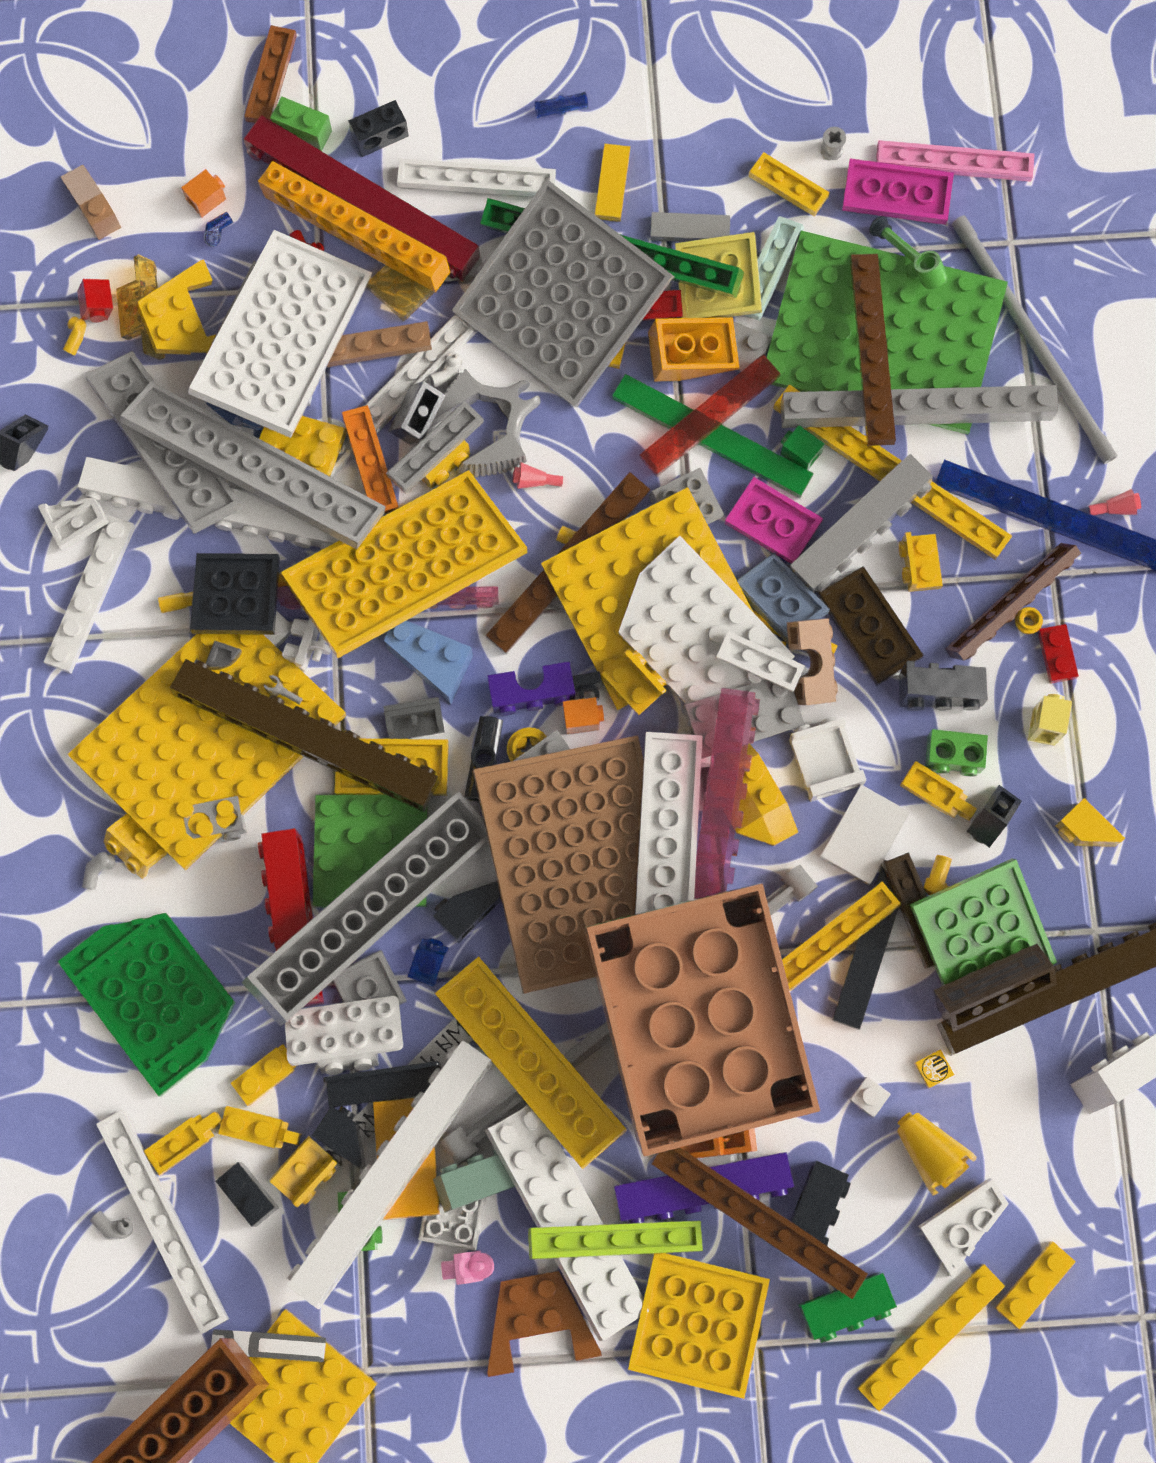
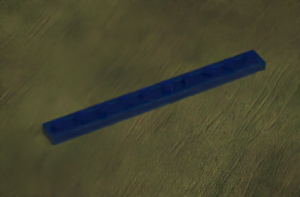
M944 459L935 484L947 492L1156 571V539Z

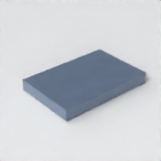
M772 553L737 580L748 603L787 644H789L787 622L822 619L830 610L775 553Z

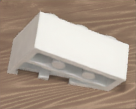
M1148 1032L1143 1033L1132 1040L1134 1046L1128 1048L1125 1045L1112 1053L1113 1059L1109 1061L1106 1059L1101 1060L1091 1067L1093 1071L1070 1084L1089 1115L1121 1101L1156 1077V1033L1149 1036Z

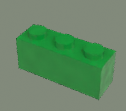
M882 1272L866 1277L853 1299H850L836 1289L798 1304L811 1339H819L820 1343L836 1338V1331L847 1328V1331L851 1332L865 1326L863 1321L874 1317L875 1321L887 1318L892 1315L890 1310L897 1307Z

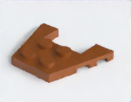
M559 1271L501 1281L487 1371L488 1377L515 1372L510 1340L568 1329L571 1330L576 1361L602 1356L601 1349Z

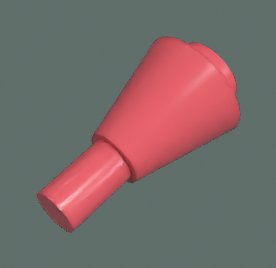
M520 462L519 467H514L512 482L517 483V489L545 485L562 487L563 476L546 474L542 470Z
M1129 489L1106 500L1104 503L1088 506L1090 516L1104 513L1137 515V509H1141L1139 493H1134L1132 489Z

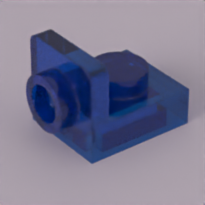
M423 938L417 946L407 977L434 987L444 958L448 954L449 947L444 946L443 942L438 939Z

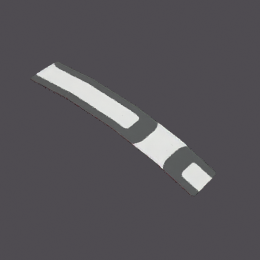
M213 1330L211 1347L220 1338H232L248 1357L312 1362L324 1361L326 1338Z

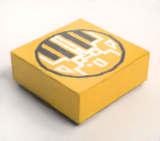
M941 1049L914 1063L928 1089L955 1075Z

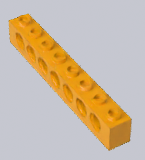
M274 161L271 162L258 180L266 199L435 293L450 273L446 256Z

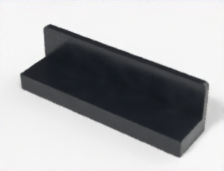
M434 1061L323 1077L327 1086L329 1108L331 1106L336 1108L341 1105L350 1106L417 1096L420 1092L425 1093L431 1085L428 1082L429 1078L437 1068L441 1069V1063Z

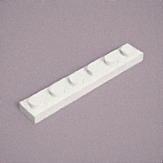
M399 158L397 185L404 188L534 197L546 179L555 184L556 169Z
M111 515L107 517L109 523L103 526L44 660L46 665L70 674L73 672L136 528L134 523Z

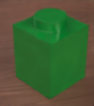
M798 425L793 432L789 430L780 442L782 444L780 455L809 470L822 454L825 443Z

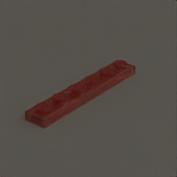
M762 354L639 454L640 459L658 477L775 382L781 373Z

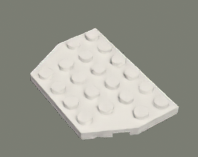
M681 536L674 540L639 574L618 634L644 657L647 664L665 680L666 684L685 704L764 680L716 658L727 631L791 660L795 657Z

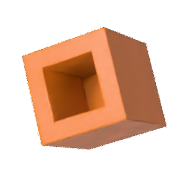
M207 169L181 187L186 201L202 218L226 200L223 191L225 188L224 183L216 174L212 176Z
M596 697L563 701L567 734L600 730V722L604 721L603 706L597 705Z

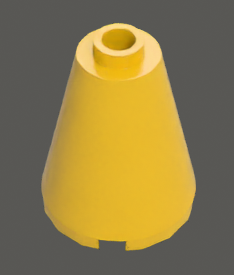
M908 1112L897 1122L900 1126L897 1129V1133L932 1196L939 1193L935 1189L940 1185L944 1188L948 1187L969 1168L966 1163L969 1158L973 1162L977 1158L972 1151L920 1113L912 1115L911 1112Z

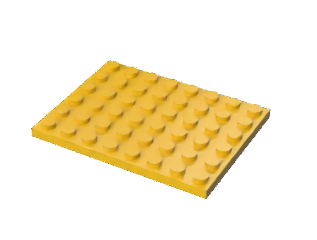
M196 634L67 754L185 871L222 836L221 833L211 835L213 833V825L209 817L204 813L193 814V805L238 796L241 814L244 815L304 757L175 697L170 686L185 659L192 662L199 660L206 664L214 641L239 648L242 653L235 663L227 668L211 671L217 674L220 671L228 673L235 678V682L243 686L245 683H249L260 690L259 693L267 697L270 694L266 691L264 685L274 688L277 683H274L269 678V676L274 675L279 678L284 688L303 699L299 705L285 696L278 695L277 697L285 701L284 705L293 709L295 706L301 707L310 713V717L316 720L320 718L327 719L335 726L347 716L346 712L304 672L296 667L294 663L283 658V653L264 635ZM220 801L216 807V822L221 828L226 829L234 824L237 816L230 801ZM184 818H189L188 827L190 831L201 837L193 839L186 833Z

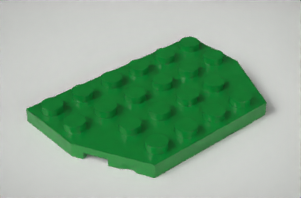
M167 913L103 926L57 961L159 1097L166 1094L208 1060L236 1003Z

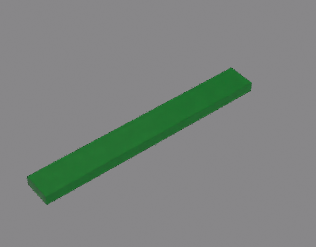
M627 374L624 375L612 395L613 400L798 498L802 497L814 475L813 472Z

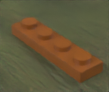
M274 25L270 26L244 117L246 122L256 123L261 115L271 120L270 117L277 106L296 41V30Z

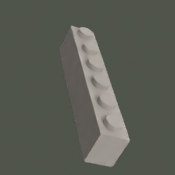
M910 453L790 565V569L813 593L817 589L823 591L833 581L830 577L834 573L845 571L853 562L851 558L857 552L863 554L872 545L870 540L877 533L882 536L892 526L890 521L894 517L905 515L912 507L910 503L917 496L921 499L932 489L930 484L933 475Z

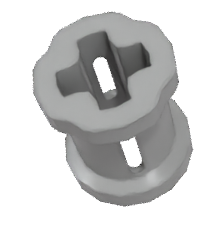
M830 127L824 132L821 155L825 159L838 160L843 155V146L847 138L843 129Z

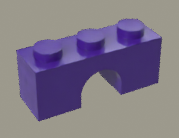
M570 661L542 666L543 682L539 687L532 690L524 689L517 683L515 671L487 675L494 714L499 713L500 716L515 714L516 710L527 708V711H537L543 709V705L554 704V706L560 707L563 706V701L575 700Z

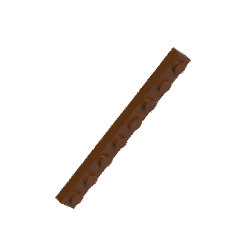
M852 254L850 265L867 446L895 445L896 434L878 254Z
M629 472L557 554L625 520L648 495L650 488ZM544 569L486 634V637L505 654L515 646L558 597Z
M682 1148L660 1152L651 1165L850 1299L854 1298L868 1275L867 1272Z

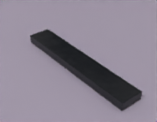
M881 866L875 887L883 881V883L888 887V889L893 894L886 874L883 870V867ZM899 907L858 938L832 1018L833 1022L860 1030Z

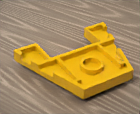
M204 259L198 261L137 302L138 311L156 354L191 355V352L206 354L209 352L216 334L206 336L188 292L212 285L213 280Z

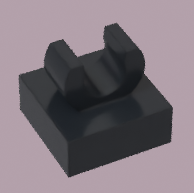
M600 671L572 676L575 693L579 692V699H585L584 694L590 691L594 693L596 700L599 701V689L602 686Z

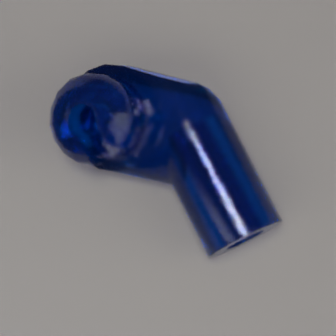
M227 211L206 223L204 241L208 246H217L221 241L222 229L233 223Z

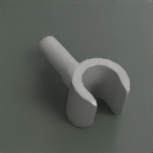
M269 676L274 683H277L274 688L264 685L270 695H282L300 705L303 700L302 698L284 688L277 676Z

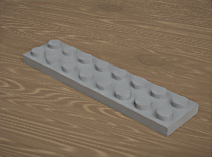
M133 351L85 374L89 385L194 534L242 509L241 502L223 477L120 422V415L151 381L154 382Z

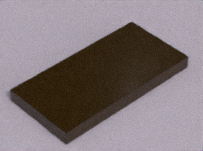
M864 566L817 594V597L830 609L828 614L876 686L901 672L906 661L917 662L924 657Z

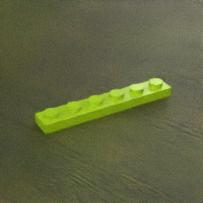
M701 1221L528 1229L529 1260L703 1251Z

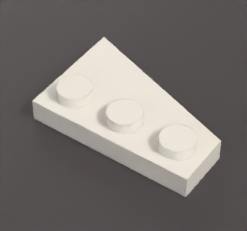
M988 1178L918 1226L952 1278L958 1272V1267L964 1259L973 1252L976 1243L985 1232L989 1231L1009 1204L992 1178Z

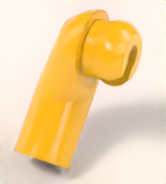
M73 316L67 323L68 328L72 331L63 350L76 355L83 341L87 324L81 318Z

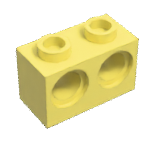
M1059 694L1043 696L1032 710L1027 740L1055 746L1067 734L1072 701L1064 700L1065 697Z

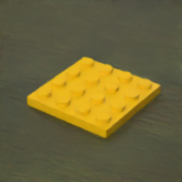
M667 1253L654 1254L628 1370L744 1399L770 1279Z
M284 1309L267 1331V1333L321 1337L288 1309ZM327 1341L323 1362L248 1357L270 1385L229 1424L276 1463H318L378 1383Z

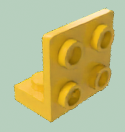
M627 649L601 675L639 716L659 696L667 691L663 687L666 682L656 671L653 673L648 671L644 666L647 661L637 650L631 652Z

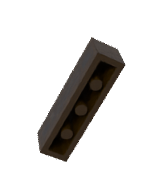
M1032 945L935 989L934 995L937 1009L954 1032L1057 985L1055 968L1039 945Z

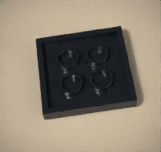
M196 553L190 623L191 633L275 635L280 567L279 554Z

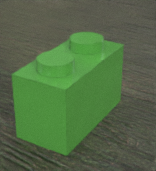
M281 96L270 117L272 122L321 151L332 133L329 115Z

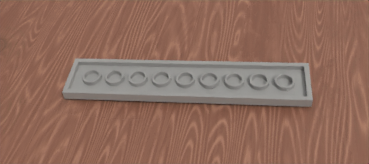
M152 381L120 415V422L355 549H358L385 513L386 506Z

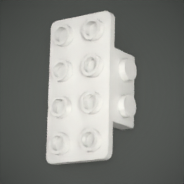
M396 996L300 1009L285 1023L287 1060L289 1064L296 1066L318 1062L322 1074L337 1075L345 1070L352 1069L358 1071L369 1070L372 1066H379L378 1053L398 1051L403 1048L400 1006Z

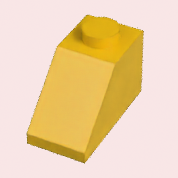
M1085 798L1055 825L1059 829L1058 834L1067 843L1072 842L1075 846L1115 847L1125 839Z

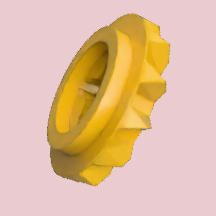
M531 727L516 731L510 737L507 744V755L510 762L525 753L520 750L526 748L527 739H530L533 747L547 737L546 734L539 729Z

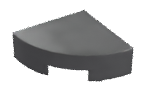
M214 641L206 664L210 667V670L227 668L237 661L242 651L239 648Z

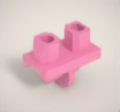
M481 1250L453 1254L454 1260L441 1262L443 1280L456 1279L457 1285L483 1281L494 1270L493 1259L490 1255L481 1253Z

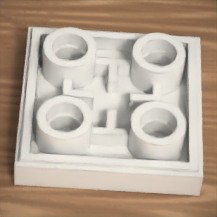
M439 1198L440 1215L423 1216L418 1240L476 1251L486 1198L444 1213Z

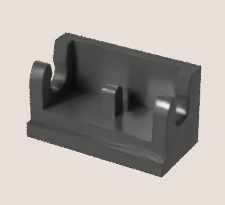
M439 697L383 706L389 739H410L445 733Z

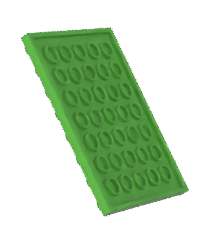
M801 230L760 382L782 388H787L790 384L800 392L862 390L850 258L852 254H878L891 390L982 386L1008 284L1007 281L944 266L947 272L946 281L938 288L927 289L921 284L914 263L906 256ZM972 423L928 425L968 435Z

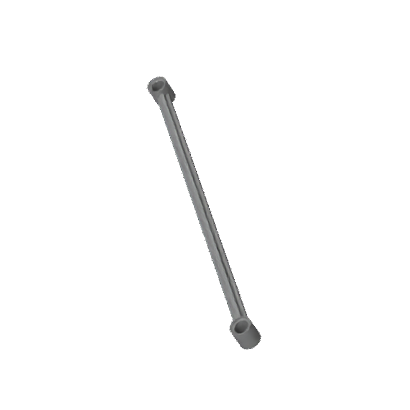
M801 864L781 878L783 885L766 898L770 915H773L793 898L798 902L818 887ZM607 1021L563 1054L574 1068L611 1040ZM515 1091L466 1130L460 1126L440 1142L458 1166L478 1150L475 1144L487 1136L486 1129L516 1113L526 1106L527 1103Z

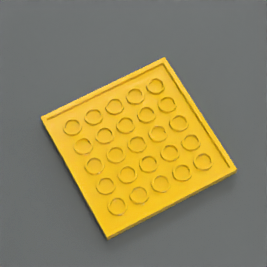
M688 487L541 563L596 671H600L601 680L617 711L628 704L601 674L622 656L627 649L631 652L635 651L618 634L638 576L679 536L687 542L752 611ZM647 663L644 665L650 673L654 672Z

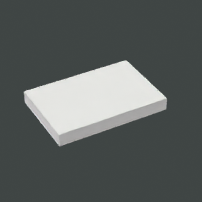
M861 785L820 858L869 886L910 812Z

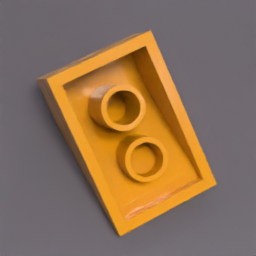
M733 317L655 319L648 330L654 382L682 381L734 371L740 368Z

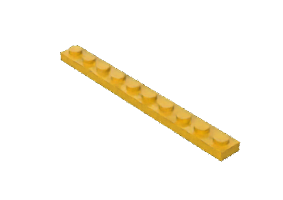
M790 384L784 390V392H800ZM783 393L773 406V409L780 414ZM852 426L804 428L878 481H881L902 461L879 445L867 446L866 436ZM931 482L932 489L923 498L920 499L917 496L911 502L994 560L997 559L1012 538L1011 534L934 482Z

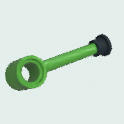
M884 216L877 217L871 223L869 228L870 234L878 236L880 239H886L914 263L915 270L923 287L935 289L946 281L947 272L937 252L925 251L921 254L918 253L892 231V227Z

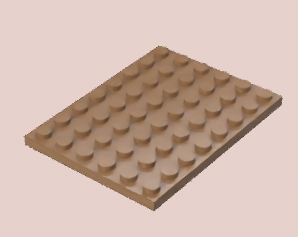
M638 735L473 770L522 994L596 978L584 928L635 914L644 766Z

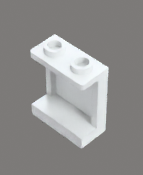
M836 716L820 721L821 725L810 727L809 724L794 729L795 733H792L789 741L810 802L860 787L866 782L864 771L859 769L845 729V718L837 719Z

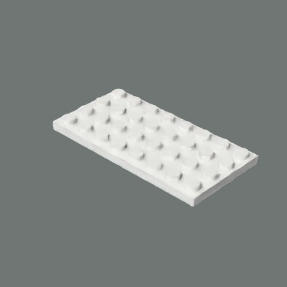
M274 230L193 379L188 394L291 438L371 279L372 272Z

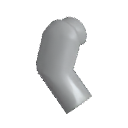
M101 852L91 859L85 867L82 888L96 890L99 873L104 868L112 869L115 865V857L110 854L107 855V852Z
M99 1211L90 1220L108 1240L125 1239L133 1232V1222L128 1218L110 1221L102 1211Z

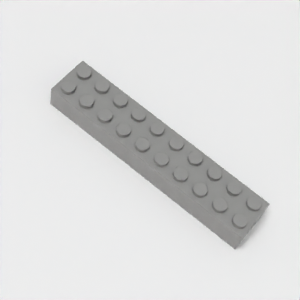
M458 791L241 983L281 1027L488 842L483 817Z

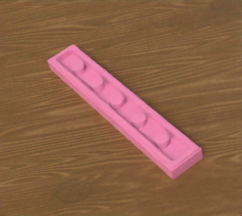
M878 140L876 162L954 172V175L1028 182H1031L1033 179V153Z

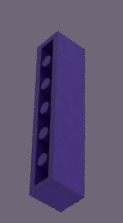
M787 1152L710 1167L758 1200H760L759 1194L770 1192L772 1198L787 1195V1188L794 1187ZM668 1175L614 1186L620 1220H627V1224L645 1223L644 1217L656 1215V1220L674 1217L673 1211L684 1209L685 1215L702 1212L701 1205L709 1204Z

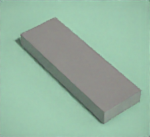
M652 212L650 240L688 242L730 235V215Z

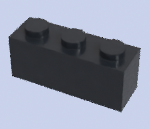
M813 1161L790 1219L793 1224L826 1246L828 1245L829 1238L825 1235L829 1225L834 1227L840 1214V1210L836 1209L840 1198H846L851 1185L847 1181L849 1174L819 1161Z

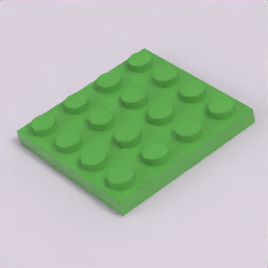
M315 795L313 907L326 908L428 819V806L425 812H422L387 795ZM427 896L415 907H427Z
M1014 858L910 904L942 985L951 983L971 972L982 969L997 960L1004 959L1021 949L1035 944L1039 945L1052 964L1057 963L1018 862Z

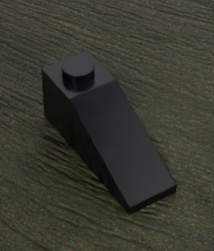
M495 881L452 896L449 900L444 898L434 908L436 911L433 915L434 919L460 943L502 901L498 882Z

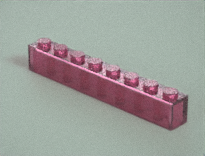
M721 688L696 853L694 899L726 892L727 884H733L735 868L730 867L731 856H737L739 839H734L735 829L741 828L743 811H738L740 800H745L748 784L742 783L744 771H750L752 755H747L748 743L754 744L756 727L751 726L752 715L758 716L760 699L755 698V692Z

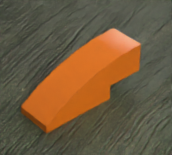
M755 1128L680 1147L697 1159L758 1151Z

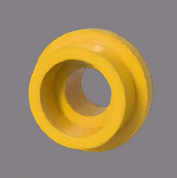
M1033 607L1022 608L1015 617L1017 629L1024 634L1036 633L1043 624L1041 613ZM1024 618H1030L1033 621V624L1026 625L1024 623Z

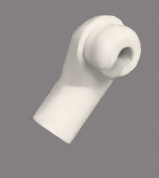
M452 352L448 354L443 371L430 375L434 388L453 382L460 374L463 362L458 353Z

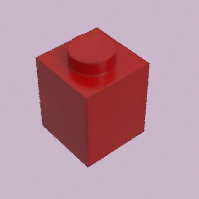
M82 279L77 290L81 319L90 320L94 323L108 320L113 311L109 279Z

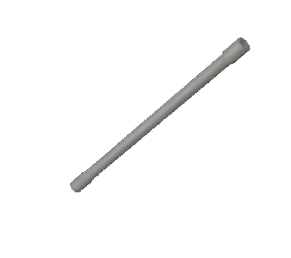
M963 215L957 218L952 223V226L962 242L967 245L987 277L1005 281L981 244L977 233L966 216ZM1007 284L1003 304L1050 378L1057 385V389L1089 437L1093 448L1103 464L1113 461L1118 457V454L1097 426Z

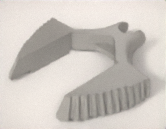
M465 368L464 372H461L460 376L458 375L443 392L445 398L430 428L443 421L463 401L471 405L478 398L481 401L496 403L508 419L506 436L465 460L456 471L458 475L468 470L475 478L479 477V475L481 477L491 474L496 475L497 473L501 474L502 472L506 473L508 470H513L514 467L520 465V462H527L520 443L521 428L525 417L540 404L539 396L529 400H522L519 397L522 392L529 388L530 383L528 381L522 380L508 387L488 386L478 382Z

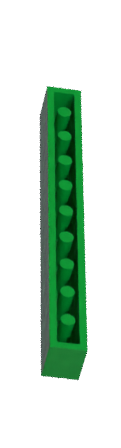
M487 198L480 224L488 229L507 234L525 208ZM621 235L674 276L672 281L737 298L744 275L741 268Z

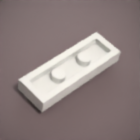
M727 631L716 655V658L791 692L794 691L805 667L803 664Z

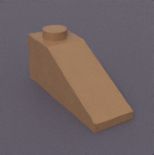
M84 165L61 176L63 183L98 240L122 228L113 209Z

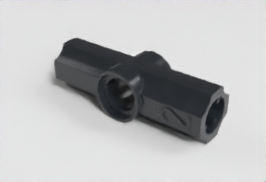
M479 717L464 794L466 799L474 802H479L473 770L497 765L496 758L504 721L496 717ZM481 754L491 756V761L486 765L478 764L476 759Z

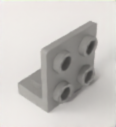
M701 467L651 491L648 495L652 505L688 487L707 525L724 516Z

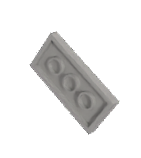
M765 679L759 683L745 685L682 706L691 734L703 736L701 759L805 725L794 691L791 692Z

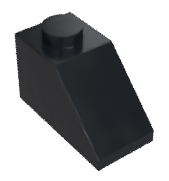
M25 414L1 429L0 465L7 470L16 471L27 464L48 431L49 425Z
M998 785L966 832L972 835L975 841L990 848L1008 825L1022 800Z
M342 1105L338 1110L331 1106L311 1136L363 1170L366 1162L359 1124L353 1121L355 1114Z

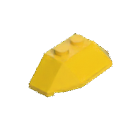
M750 743L717 754L709 787L737 834L775 846L798 833L784 796L759 753Z

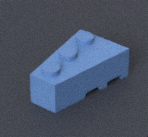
M407 620L388 630L384 639L387 650L411 671H414L427 685L436 690L451 705L473 657L472 648Z

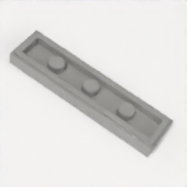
M463 401L387 471V477L401 491L407 494L484 422V419L466 401Z

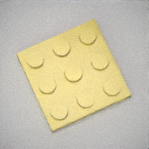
M754 232L675 243L676 250L739 267L744 272L737 298L679 283L683 318H727L762 313Z

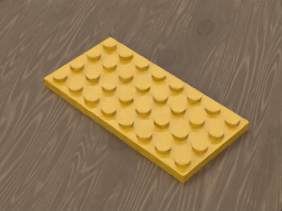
M468 470L381 517L358 549L339 540L282 571L281 575L337 658H340L527 553V546Z

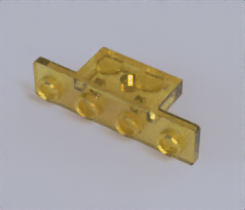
M138 254L133 257L136 280L116 288L121 338L126 340L141 335L143 353L162 360L165 358V354H156L137 308L139 300L158 288L156 264L154 261Z

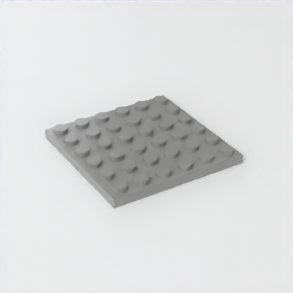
M546 179L452 311L577 408L674 276Z

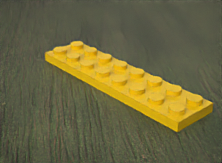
M479 956L435 993L582 1170L627 1131L625 1126Z

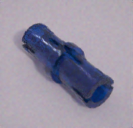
M586 92L567 96L558 94L556 98L534 101L535 113L537 118L554 114L563 116L566 115V112L588 109Z

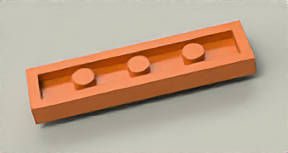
M368 405L342 412V418L366 496L386 506L385 513L398 509L399 506L391 480L386 475L388 470Z

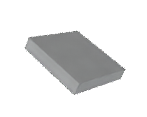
M382 950L348 966L333 980L343 1003L396 996L399 1000V1005L407 1002Z

